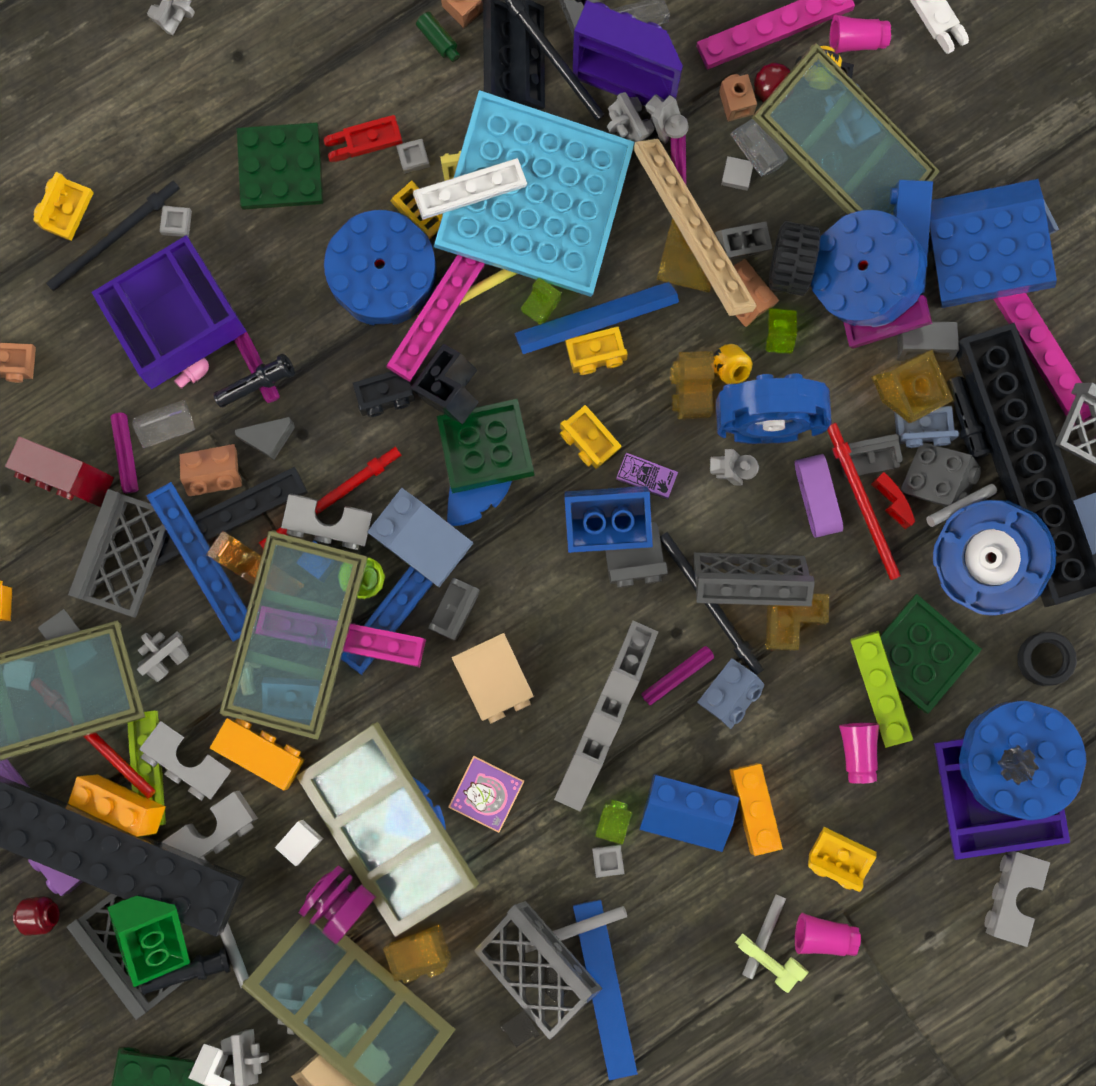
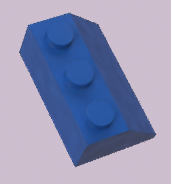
M648 486L565 491L568 553L653 547L650 491Z
M653 774L639 830L722 852L733 826L739 797Z

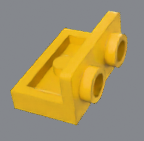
M55 172L53 178L49 179L46 184V193L42 202L38 203L34 210V222L41 229L72 241L94 192L90 188L67 180L62 174Z
M619 326L565 340L573 373L580 372V375H587L595 372L598 367L607 366V368H615L621 366L623 361L627 360L628 354L623 345Z
M586 405L567 421L564 420L560 423L561 437L570 446L574 443L581 451L578 453V456L588 467L592 464L597 469L622 447Z
M824 827L809 853L808 867L815 874L821 877L827 876L837 881L846 889H854L861 892L863 880L876 859V851Z

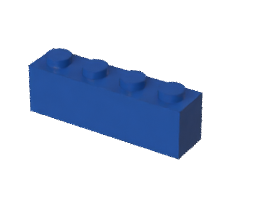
M899 180L895 188L890 190L889 203L894 205L893 216L897 217L923 246L927 258L933 181ZM925 267V275H924V280H923L924 288H923V291H922L921 295L925 293V281H926V268H927V267Z

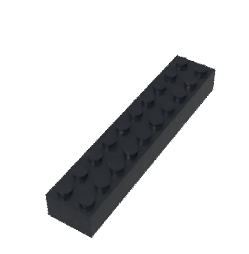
M1015 323L961 339L956 356L979 422L985 429L983 433L988 448L992 450L991 456L1006 499L1037 514L1048 527L1054 540L1056 549L1055 569L1043 593L1040 595L1044 607L1054 606L1095 593L1096 554L1091 552L1073 502L1077 500V496L1060 448L1055 445L1057 440Z
M0 776L1 848L126 900L134 896H140L173 904L177 909L180 922L215 937L224 932L246 877L148 836L136 837L68 803Z

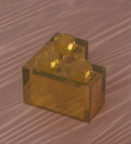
M713 351L679 352L677 360L672 362L670 381L671 384H676V395H672V411H677L678 419L711 418L713 414L712 383L715 379Z
M813 594L812 606L767 605L766 650L791 652L799 650L800 624L824 625L829 622V594Z
M440 924L386 944L383 948L395 982L402 979L403 983H408L424 974H427L428 978L437 976L445 972L444 968L448 966L451 959Z

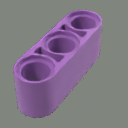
M824 454L795 460L796 475L814 538L842 532V517Z

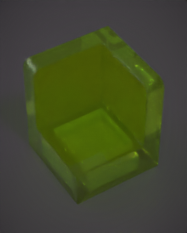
M538 278L532 285L533 292L521 307V311L537 323L543 324L561 301V292L541 278Z

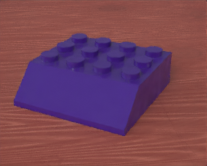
M586 1L574 30L573 73L578 80L617 96L620 93L626 92L629 98L638 97L643 106H646L656 94L663 100H666L669 95L676 99L683 65L667 31L663 30L656 23H645L637 20L630 13H619L609 9L603 3Z
M187 235L91 292L138 375L151 389L247 332Z
M964 738L934 743L955 860L1070 843L1064 809L1050 817L1038 820H1024L988 810L973 797L974 795L969 789L966 780L962 778L959 756Z

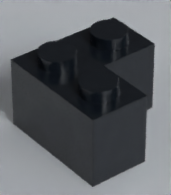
M445 344L440 347L411 386V389L429 406L462 425L479 403L465 389L477 372V369L460 352Z

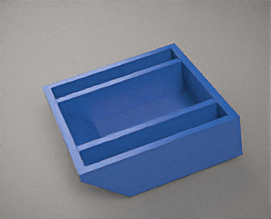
M1038 179L932 200L930 232L942 308L1055 288L1057 278L1044 198Z

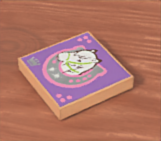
M473 756L448 808L499 833L524 780Z

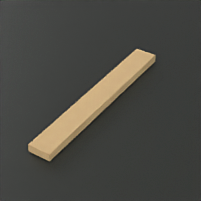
M653 139L635 142L634 152L729 316L753 312L757 306L660 140Z

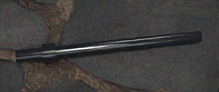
M504 0L509 6L508 11L514 18L520 20L596 121L600 120L605 115L527 13V7L522 0Z
M173 180L158 193L154 191L146 198L147 202L62 269L46 284L52 291H55L152 211L161 209L165 205L164 202L180 190L179 186Z
M666 532L660 536L661 543L696 591L693 567L669 533ZM704 603L734 645V652L739 659L743 658L754 674L757 675L764 670L752 653L754 649L748 641L744 642L719 604Z

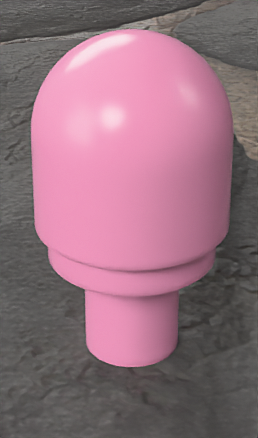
M203 358L181 371L182 373L174 380L175 384L182 389L189 381L192 383L198 382L208 372V361Z

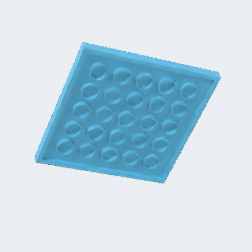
M479 90L454 178L518 158L527 181V186L443 213L434 247L591 297L596 286L635 142Z

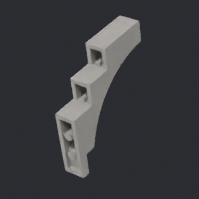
M632 621L554 800L581 811L622 722L627 706L641 679L658 631Z

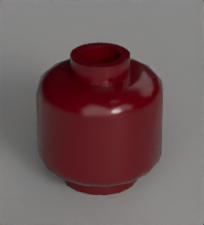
M49 897L25 898L16 907L13 914V922L18 931L23 935L48 934L59 921V908Z

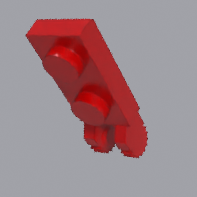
M395 115L344 128L343 131L327 135L324 138V143L328 147L347 142V147L329 152L330 162H339L346 160L350 156L353 158L403 144Z

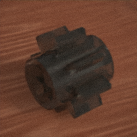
M1016 745L1015 748L1004 750L1001 760L997 762L1003 769L1000 774L1007 781L1012 779L1017 785L1028 780L1032 781L1035 770L1039 769L1038 765L1033 761L1036 756L1029 749L1024 752L1019 745Z

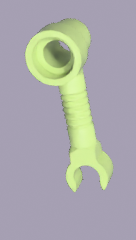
M743 933L735 942L743 952L753 957L778 977L775 983L787 993L790 992L798 980L802 982L809 973L792 957L788 959L784 966L779 964Z

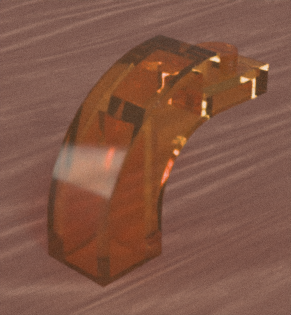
M222 531L206 555L254 585L262 556ZM272 564L266 589L297 597L304 584L275 564Z

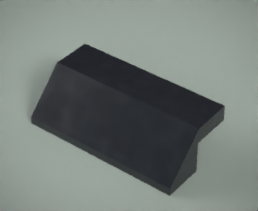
M483 0L484 92L537 110L544 109L545 53L520 20L514 18L508 11L509 6L507 3L501 0ZM522 0L527 7V13L544 34V6L532 0Z

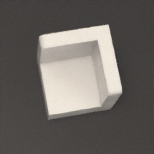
M300 820L275 848L292 864L297 866L324 838L304 820Z
M203 1044L189 1079L205 1086H230V1081L219 1077L228 1055H224L223 1051L218 1048Z

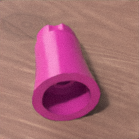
M834 15L832 19L830 47L837 54L848 51L877 50L878 48H886L890 44L891 24L889 21L850 18L841 15Z
M879 723L839 725L849 783H874L877 781L876 771L878 770L877 740Z
M805 913L800 914L795 931V949L797 954L816 953L845 956L846 954L856 956L858 954L861 943L859 928L844 923L819 919Z

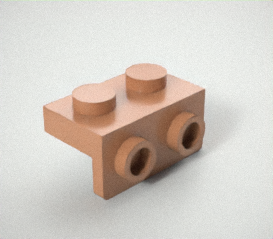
M744 259L735 264L734 268L757 305L753 312L736 315L742 324L747 327L759 315L774 307L779 302V299L747 260Z
M0 343V378H6V381L21 383L23 379H33L36 347L32 344Z
M234 444L180 454V480L188 496L202 495L242 486V480L238 473L237 450Z

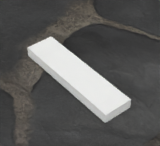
M516 158L414 190L413 195L422 219H426L527 186V181L519 160Z

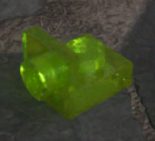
M769 308L768 337L765 350L776 353H793L797 337V311Z
M612 800L611 805L604 803L595 837L623 845L628 824L633 814L632 811L627 810L628 804Z

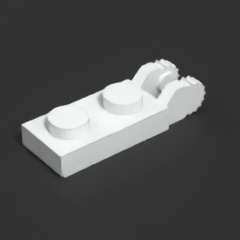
M910 0L934 40L937 39L946 54L951 53L955 49L953 41L948 34L949 31H951L960 45L963 46L968 43L969 37L967 32L959 24V20L946 0Z

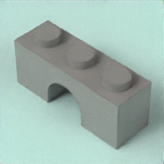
M291 493L288 495L281 527L287 529L286 534L303 537L304 533L315 535L314 540L324 543H331L332 539L343 541V547L357 550L359 545L365 546L368 535L367 531L369 530L372 517L371 511L345 506L340 521L328 525L322 523L316 516L317 499Z
M160 721L139 750L143 752L140 758L154 768L158 763L165 767L167 771L164 775L177 784L181 780L189 784L191 787L188 792L201 801L205 796L211 799L231 770L208 754L195 767L189 768L181 765L177 760L176 750L184 737Z
M234 791L210 808L217 820L216 830L211 836L201 835L193 824H188L162 841V843L206 860L204 856L211 851L217 854L230 845L228 839L238 834L239 837H242L254 827L251 823L258 818L241 792Z
M1015 851L1008 852L1007 855L1002 857L1000 863L1002 875L1000 882L995 884L992 893L994 904L992 911L989 910L985 917L987 934L1025 947L1028 946L1035 919L1023 915L1018 910L1016 897L1022 889L1027 887L1043 891L1050 862Z

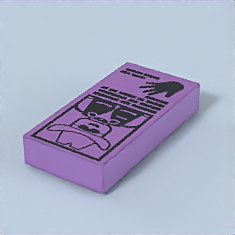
M626 453L616 480L634 487L648 486L650 493L668 499L678 472Z

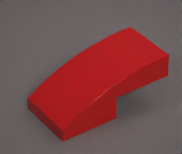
M885 472L881 473L871 485L891 502L884 511L904 529L912 526L915 519L905 496Z

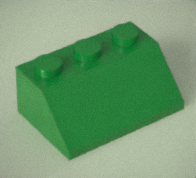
M134 896L107 907L122 959L133 987L190 964L175 905Z

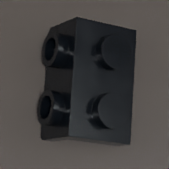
M393 371L353 382L359 404L358 407L362 416L368 415L369 418L380 416L384 413L383 410L392 407L395 410L404 409L411 405L410 402L416 401L411 389V383Z

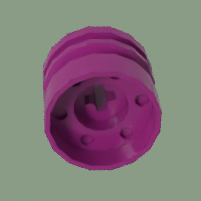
M340 865L324 875L306 896L305 902L298 912L305 917L313 908L317 910L310 920L312 925L325 917L328 921L322 930V934L335 945L338 944L376 898L363 885L357 887L353 892L348 891L347 888L353 879V876L350 874L340 884L337 879L344 871Z

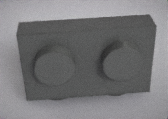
M923 443V446L917 449L901 490L906 495L940 504L945 508L970 495L973 484H977L979 481L981 467L972 455Z
M651 522L653 547L605 550L610 585L617 584V588L629 587L634 585L633 581L645 580V584L657 583L662 581L661 577H665L668 574L666 562H663L659 529L655 522Z

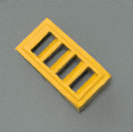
M410 181L392 197L391 203L430 239L438 232L443 215L433 216L438 221L427 230L425 225L433 217L423 219L420 222L417 218L420 215L419 209L414 213L410 210L416 204L415 198L407 205L403 202L410 194L413 195L414 190L419 189L413 181Z

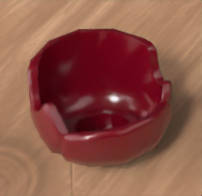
M771 63L763 66L755 75L754 92L763 103L790 73V69L784 64ZM794 87L780 104L785 103L792 96Z

